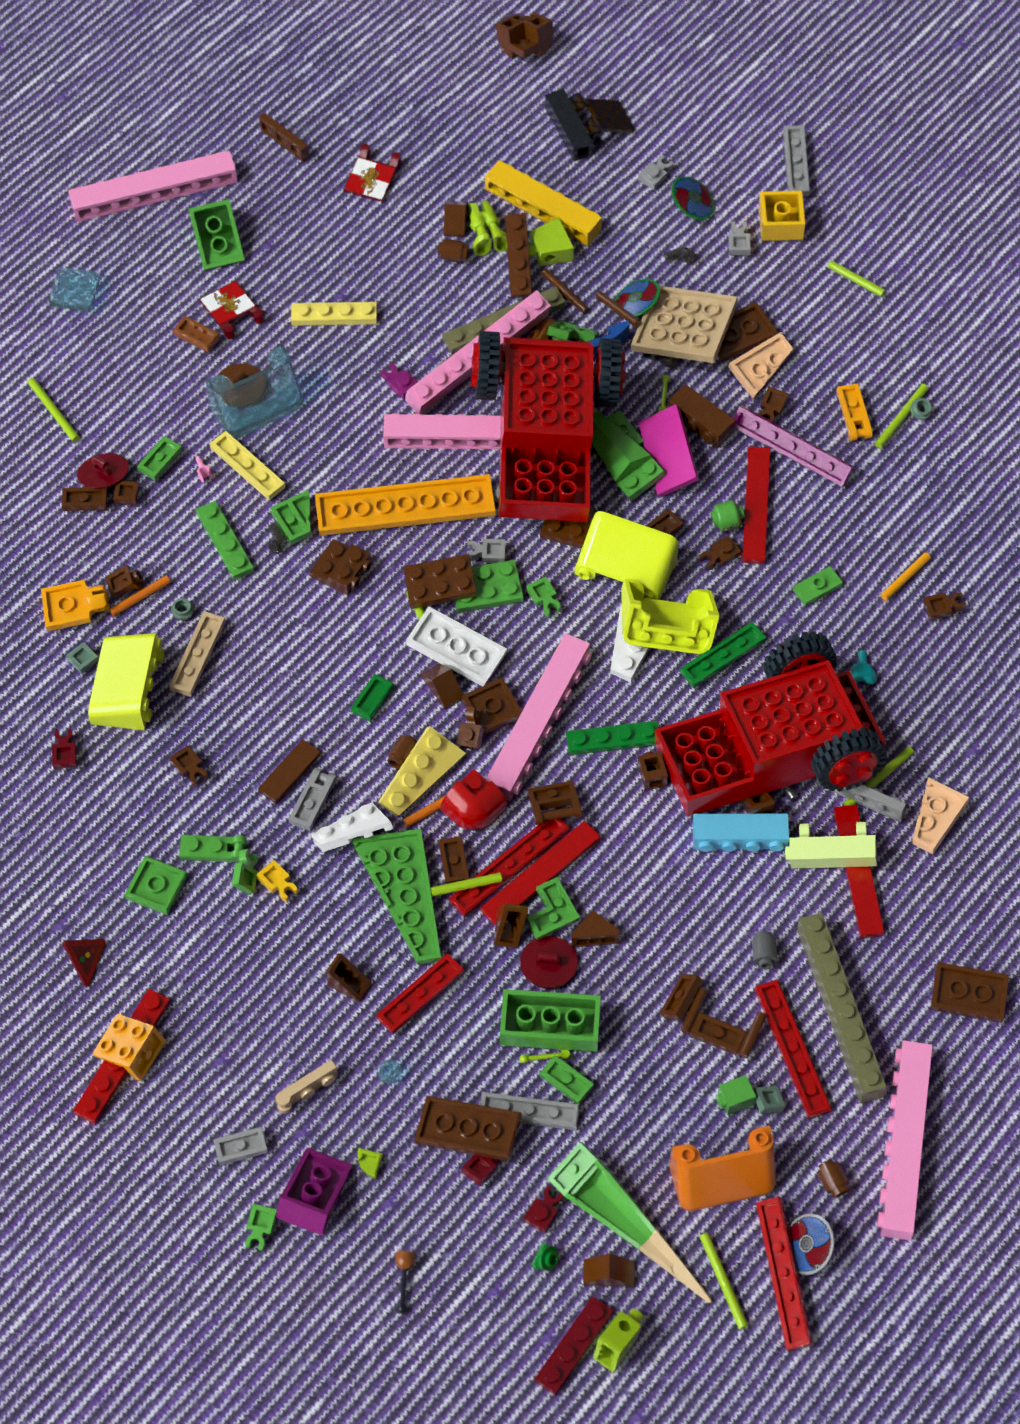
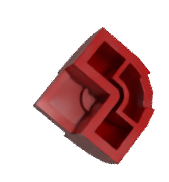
M473 769L460 782L457 781L442 800L440 810L464 830L465 828L472 830L482 828L483 830L506 810L507 801L501 790L492 780L488 782Z

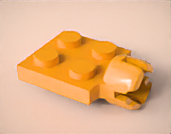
M85 580L41 589L47 631L90 623L94 613L107 611L110 607V603H107L109 596L105 586L89 587Z

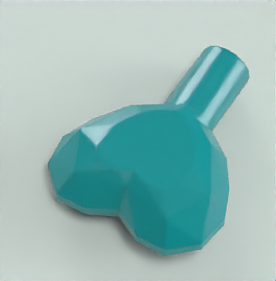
M864 650L859 651L858 663L850 668V672L855 682L873 685L877 681V675L873 668L867 664V652Z

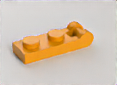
M859 384L838 386L836 392L848 430L849 440L855 441L860 437L865 439L872 438V428ZM862 425V429H856L855 426Z

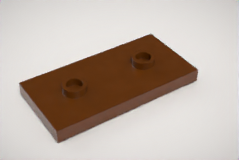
M426 1096L414 1142L417 1145L510 1161L522 1114L517 1111Z

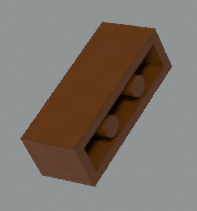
M686 384L668 400V408L677 404L680 408L684 425L691 432L701 436L706 443L718 448L734 433L735 419Z

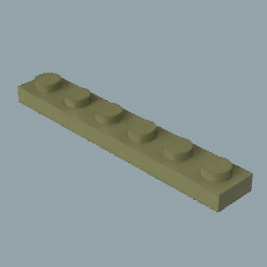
M557 287L540 293L551 305L549 314L566 306V302ZM522 301L443 333L442 339L450 353L454 354L477 337L479 331H485Z

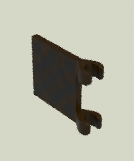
M577 95V103H572L576 111L588 108L593 119L588 121L590 126L585 127L589 135L598 132L633 133L635 130L619 100L586 99L582 95Z

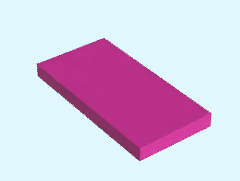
M677 404L638 422L645 450L666 474L655 483L656 492L660 498L699 480L681 411Z

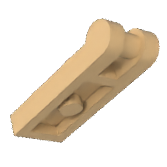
M328 1061L280 1091L276 1095L278 1110L283 1114L289 1113L294 1103L301 1099H308L315 1093L316 1089L333 1083L338 1076L337 1067L333 1061Z

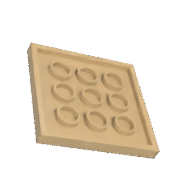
M659 286V298L654 306L644 313L641 324L631 343V351L714 363L737 307L738 298L735 296Z

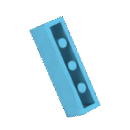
M788 814L693 815V850L699 849L703 852L713 849H723L727 852L735 851L736 849H746L751 852L760 849L781 851L789 843Z

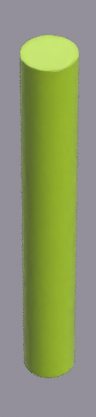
M832 260L827 268L880 297L886 291Z
M501 873L431 887L432 897L502 882Z

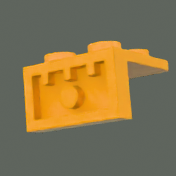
M117 1014L95 1048L93 1055L124 1067L134 1079L142 1082L166 1040L154 1026Z

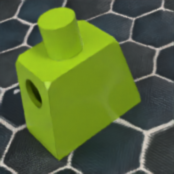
M559 218L529 233V256H535L539 265L547 266L573 261L574 247Z
M634 1308L627 1315L619 1312L598 1338L593 1359L614 1373L638 1339L641 1329L640 1323L644 1319L642 1313Z

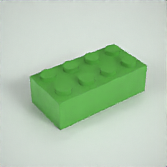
M503 989L500 1045L597 1052L601 996Z

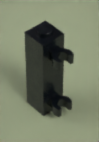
M564 89L552 91L545 94V109L572 160L577 161L592 156L593 145H599L603 142L601 139L603 134L602 132L592 135L587 134L580 117L573 108L572 103H577L576 96L581 95V93L578 92L568 97Z

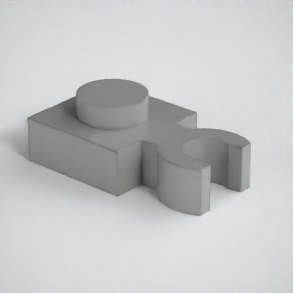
M660 156L656 165L651 162L638 174V180L655 190L667 178V172L672 170L673 161L671 160L668 164H663L665 156Z
M732 221L731 233H729L728 238L729 255H750V233H746V221H743L742 228H737L735 221Z
M483 539V544H478L475 541L467 542V549L475 550L474 552H467L471 560L482 557V563L505 561V539Z

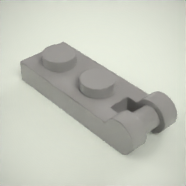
M314 768L288 819L290 824L311 831L331 789L336 784L337 775L332 773L328 775L323 773V770ZM320 781V782H323L324 785L321 786V785H319V784H317V783Z

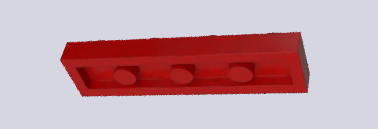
M447 953L377 1013L376 1018L393 1035L464 973V969Z

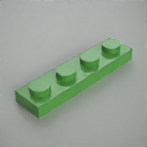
M213 501L195 509L199 520L233 580L235 581L253 573L254 568L217 502Z

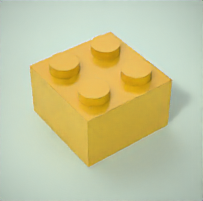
M802 191L760 192L758 209L761 241L803 240L805 217Z

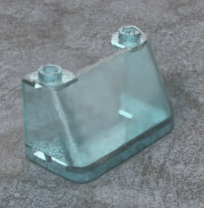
M284 345L273 349L268 354V362L271 367L232 384L228 377L218 375L205 381L210 410L224 432L227 431L232 437L239 438L302 407L303 396L289 353Z

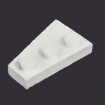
M620 607L610 673L631 682L650 648L634 646L625 642L622 635V608Z

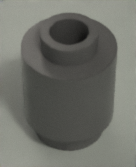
M769 931L755 933L752 940L754 964L762 969L771 968L778 962L776 939Z

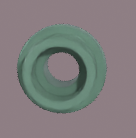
M919 398L912 402L910 411L915 418L924 420L931 415L932 405L927 399Z
M179 598L173 603L171 612L176 619L186 620L193 615L194 606L189 600Z

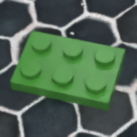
M515 560L472 567L477 596L455 600L457 613L523 602Z

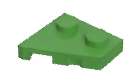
M308 490L270 508L272 516L291 545L311 536L310 495Z

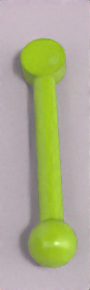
M669 375L662 377L664 384L659 412L667 409L666 396L668 382H670Z
M562 1050L561 1053L532 1056L522 1054L519 1060L525 1064L531 1060L550 1059L555 1055L558 1058L561 1057L563 1060H567L570 1057V1051Z

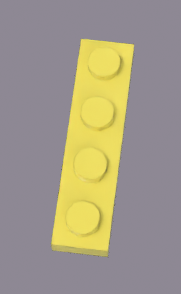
M292 303L291 324L292 326L377 324V303Z
M227 431L210 443V448L269 501L286 488L285 483Z

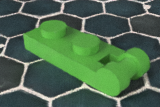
M181 835L179 858L180 860L240 862L239 852L244 850L247 838L242 835L234 837ZM228 847H234V851L228 852Z

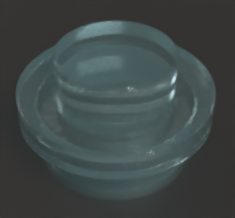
M394 1060L383 1061L377 1070L378 1078L385 1084L396 1083L402 1075L400 1064Z

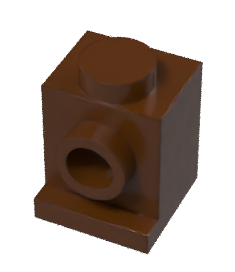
M661 751L656 753L646 752L638 756L637 765L644 791L667 786L668 774Z

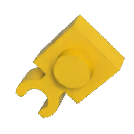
M275 860L256 874L257 879L272 894L278 890L281 899L286 903L289 901L288 896L285 894L286 891L291 890L295 895L298 894L296 885L288 882L290 875Z

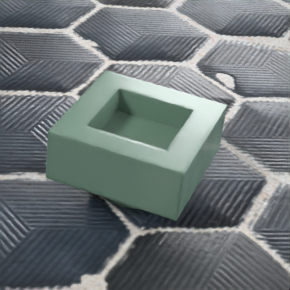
M84 642L66 655L67 660L81 674L99 661L98 656Z
M777 1086L755 1088V1101L761 1114L782 1112L786 1106Z

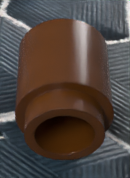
M444 238L443 242H439L438 255H441L442 260L460 263L467 261L469 244H465L464 241Z
M410 735L399 736L388 753L389 758L387 762L393 768L399 770L416 745L417 740Z
M829 1159L819 1165L820 1170L817 1171V1175L827 1194H831L833 1199L851 1190L848 1185L850 1182L839 1161L833 1162L832 1159Z

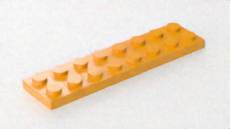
M490 474L315 494L320 536L496 516Z

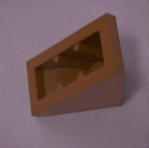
M447 200L444 212V236H465L468 202Z
M439 663L420 674V677L444 709L462 700V691L450 668Z
M767 792L741 800L746 814H773L775 802Z
M503 904L497 909L494 945L518 947L528 907Z
M593 910L572 933L571 946L575 948L619 944L620 931Z
M341 953L336 955L326 971L327 985L355 1001L361 1000L372 983Z
M612 1253L584 1259L583 1286L634 1288V1261Z

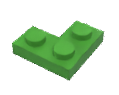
M559 320L549 326L547 335L553 336V340L565 341L573 337L578 339L579 342H588L597 339L600 332Z
M558 877L536 887V891L546 907L526 918L536 940L579 921L580 917Z

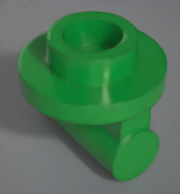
M542 1243L531 1263V1267L536 1270L552 1271L559 1261L557 1249L554 1246Z

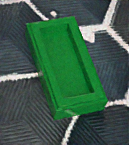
M374 674L350 708L351 712L371 722L394 689V683Z

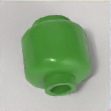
M734 500L718 503L714 506V510L711 511L714 527L719 528L722 532L739 528L741 526V519L745 518L742 506H737Z

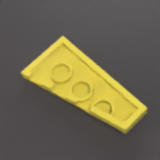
M431 726L427 727L378 803L395 816H399L466 753Z

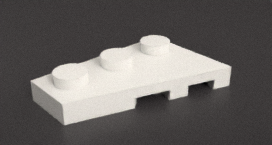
M371 802L361 806L357 811L341 817L331 825L320 828L318 832L311 836L319 849L325 852L349 844L352 838L358 836L367 838L373 836V831L382 828L388 831L393 829L391 821Z

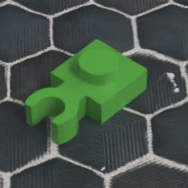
M547 577L526 585V590L535 605L538 607L543 604V612L546 617H550V607H554L558 613L561 612V605L555 600L557 593Z
M249 849L240 850V863L235 864L232 886L246 894L255 892L256 874L258 873L257 870L253 869L257 863L258 855H249Z
M256 1204L252 1205L246 1229L253 1232L246 1239L245 1246L251 1249L252 1242L259 1240L258 1250L262 1252L265 1250L266 1241L264 1235H272L277 1209Z

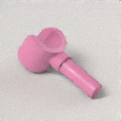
M197 456L195 458L199 466L197 473L201 482H204L203 479L209 476L213 479L210 467L204 465L201 457Z

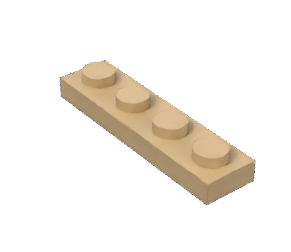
M203 612L169 685L170 691L189 697L192 696L223 629L225 617Z

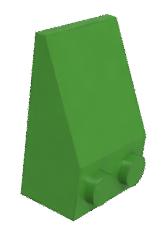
M229 199L188 209L204 270L245 261Z

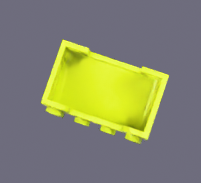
M157 633L104 638L89 703L88 715L91 725L145 730L146 723L151 721L152 710L148 708L149 698H147L148 691H152L153 688L152 671H156L159 662H163L164 649H161L162 639L158 637Z

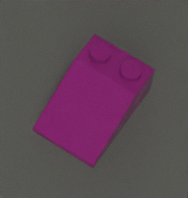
M306 1148L280 1196L275 1218L323 1235L353 1165Z

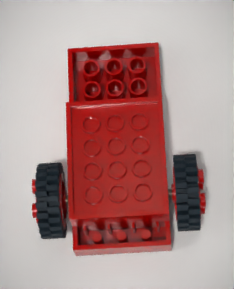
M479 331L478 343H473L471 362V387H475L476 399L496 400L499 375L502 371L498 517L588 521L590 510V450L593 439V376L596 406L617 407L619 395L622 396L623 383L625 382V370H623L625 352L621 350L620 339L600 338L595 367H593V345H591V342L504 337L501 362L500 332Z
M811 631L809 635L807 632H802L801 637L798 634L792 635L793 639L790 641L787 637L784 639L785 643L776 644L777 650L771 649L769 651L770 656L765 657L766 662H763V669L767 679L721 692L720 710L655 729V747L658 752L661 751L666 771L687 817L817 777L821 787L823 786L826 790L834 791L837 789L839 792L844 787L846 790H850L852 785L855 784L856 787L861 786V781L868 782L871 776L875 777L877 775L876 770H882V764L886 763L885 758H887L885 738L850 670L838 674L835 673L833 668L837 665V656L825 635L823 636L822 633L816 634V632Z

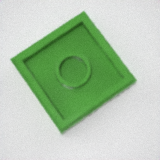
M144 856L124 897L127 900L168 915L188 877V872Z

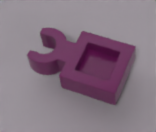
M390 363L389 369L392 372L387 373L382 369L381 376L384 380L389 381L388 386L404 399L406 398L407 390L418 381L405 370L399 373L396 365Z

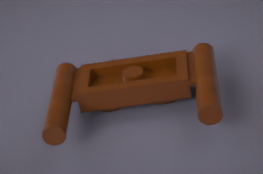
M699 988L680 1029L681 1032L691 1034L692 1038L737 1056L739 1054L743 1058H748L764 1023L766 1014L757 1012L748 1033L718 1019L699 1013L708 993L706 989Z

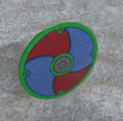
M680 177L675 180L671 191L677 207L690 218L696 220L708 219L713 214L715 206L709 190L701 182L691 177Z
M651 279L634 281L619 292L615 302L635 317H638L651 309L660 295L659 285Z

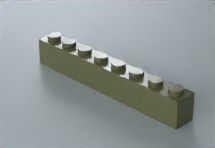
M823 913L799 918L797 932L859 1102L862 1104L883 1098L887 1087Z

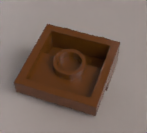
M332 539L310 570V577L348 596L352 589L355 590L358 587L364 572L367 573L372 566L371 554L353 544L348 547Z

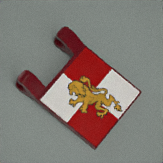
M363 143L344 187V192L383 203L396 170L402 162L401 154L393 152L389 165L368 159L371 154L370 145Z
M236 280L199 299L228 340L235 337L233 333L234 328L230 323L247 314H251L256 324L264 321L262 310L253 303Z

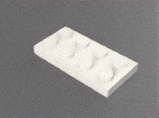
M431 607L427 608L406 640V645L481 686L488 683L507 653V648Z

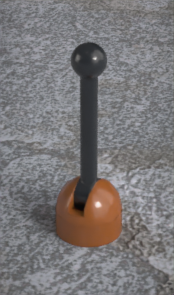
M396 1251L395 1254L396 1265L402 1270L400 1304L397 1306V1311L400 1314H404L407 1311V1306L405 1305L407 1270L414 1266L416 1253L411 1251Z

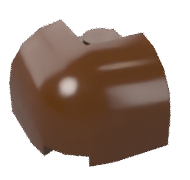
M533 12L531 16H519L516 13L496 23L498 41L503 51L512 59L518 55L526 58L532 54L541 57L551 46L553 40L552 20Z

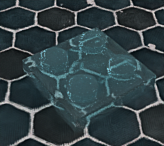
M58 267L49 298L50 307L91 312L101 278L100 273Z

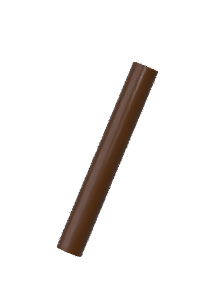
M547 268L541 272V275L554 287H557L558 291L581 313L585 314L588 312L589 307Z
M599 291L596 293V299L623 319L629 321L635 328L640 326L641 321L603 292Z

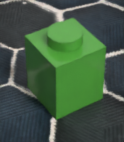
M746 1075L719 1085L718 1095H716L720 1109L724 1108L727 1115L753 1106L756 1095Z

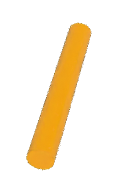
M926 552L923 553L881 593V598L887 601L931 559V556Z

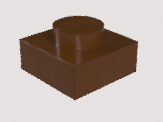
M120 481L116 483L113 497L114 504L136 505L140 487L139 482Z

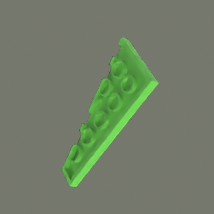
M421 829L373 835L367 838H352L351 842L417 965L439 961L441 954Z

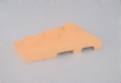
M780 332L730 362L728 368L752 399H754L792 353L793 347Z
M928 777L912 841L913 845L934 854L969 803V797Z

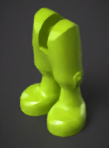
M481 201L482 212H479L476 202L468 204L471 221L470 227L473 231L477 232V237L472 246L474 253L478 256L488 254L492 242L496 251H506V233L499 228L500 219L496 216L489 201ZM486 227L489 228L490 231H491V234H492V242H491V238H490L489 234L487 233V231H486V229H485Z

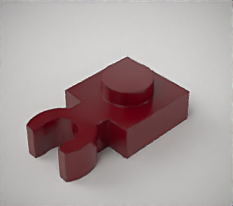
M68 729L66 737H60L59 730H55L54 735L58 744H52L53 769L77 767L75 742L71 743L73 740L72 730Z
M473 1155L461 1167V1172L481 1187L497 1170L495 1163H499L502 1160Z
M550 1185L544 1190V1200L536 1198L523 1218L525 1223L544 1234L558 1213V1210L553 1208V1206L559 1205L563 1199L561 1192L556 1198L549 1196L552 1191Z

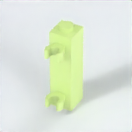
M856 822L857 836L810 837L809 824H799L800 837L790 838V845L785 846L786 860H790L792 869L877 866L875 835H867L866 822Z

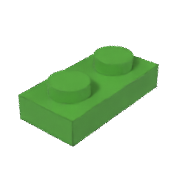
M163 436L137 466L138 471L156 481L182 452V447Z
M556 1055L540 1072L542 1079L576 1104H580L594 1087L591 1081Z

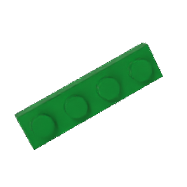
M751 622L681 667L680 673L694 689L765 643L766 637Z
M657 721L566 731L568 754L571 756L655 746V729L658 728Z

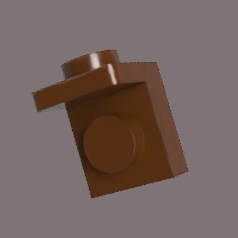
M128 565L105 577L110 595L115 599L133 588L138 591L144 588L142 574L137 569L135 570Z

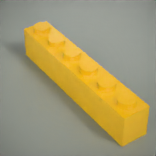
M499 160L485 175V189L544 223L559 218L567 235L585 246H588L602 229V217L598 213L590 211L580 203L565 197L562 193L552 190L546 184L534 180L528 174L516 170L510 164Z

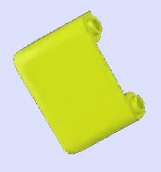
M598 511L595 513L589 527L574 574L584 580L595 578L597 573L621 582L624 579L636 580L644 587L643 598L660 600L677 562L678 541L667 533Z
M623 580L622 635L626 643L634 646L703 654L710 650L719 620V612L711 590H693L689 593L686 603L643 598L644 587L639 581Z

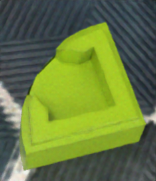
M358 1148L357 1155L361 1170L368 1177L376 1180L383 1155Z

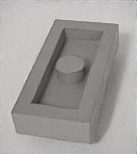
M262 1127L213 1139L220 1166L268 1153Z

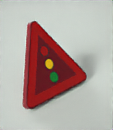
M105 939L69 940L63 942V947L83 986H89L106 943Z

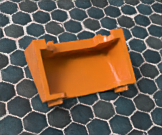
M770 1125L756 1128L749 1134L748 1145L750 1150L701 1160L698 1149L690 1144L672 1147L669 1168L680 1206L685 1210L695 1211L771 1193L776 1184L773 1135Z

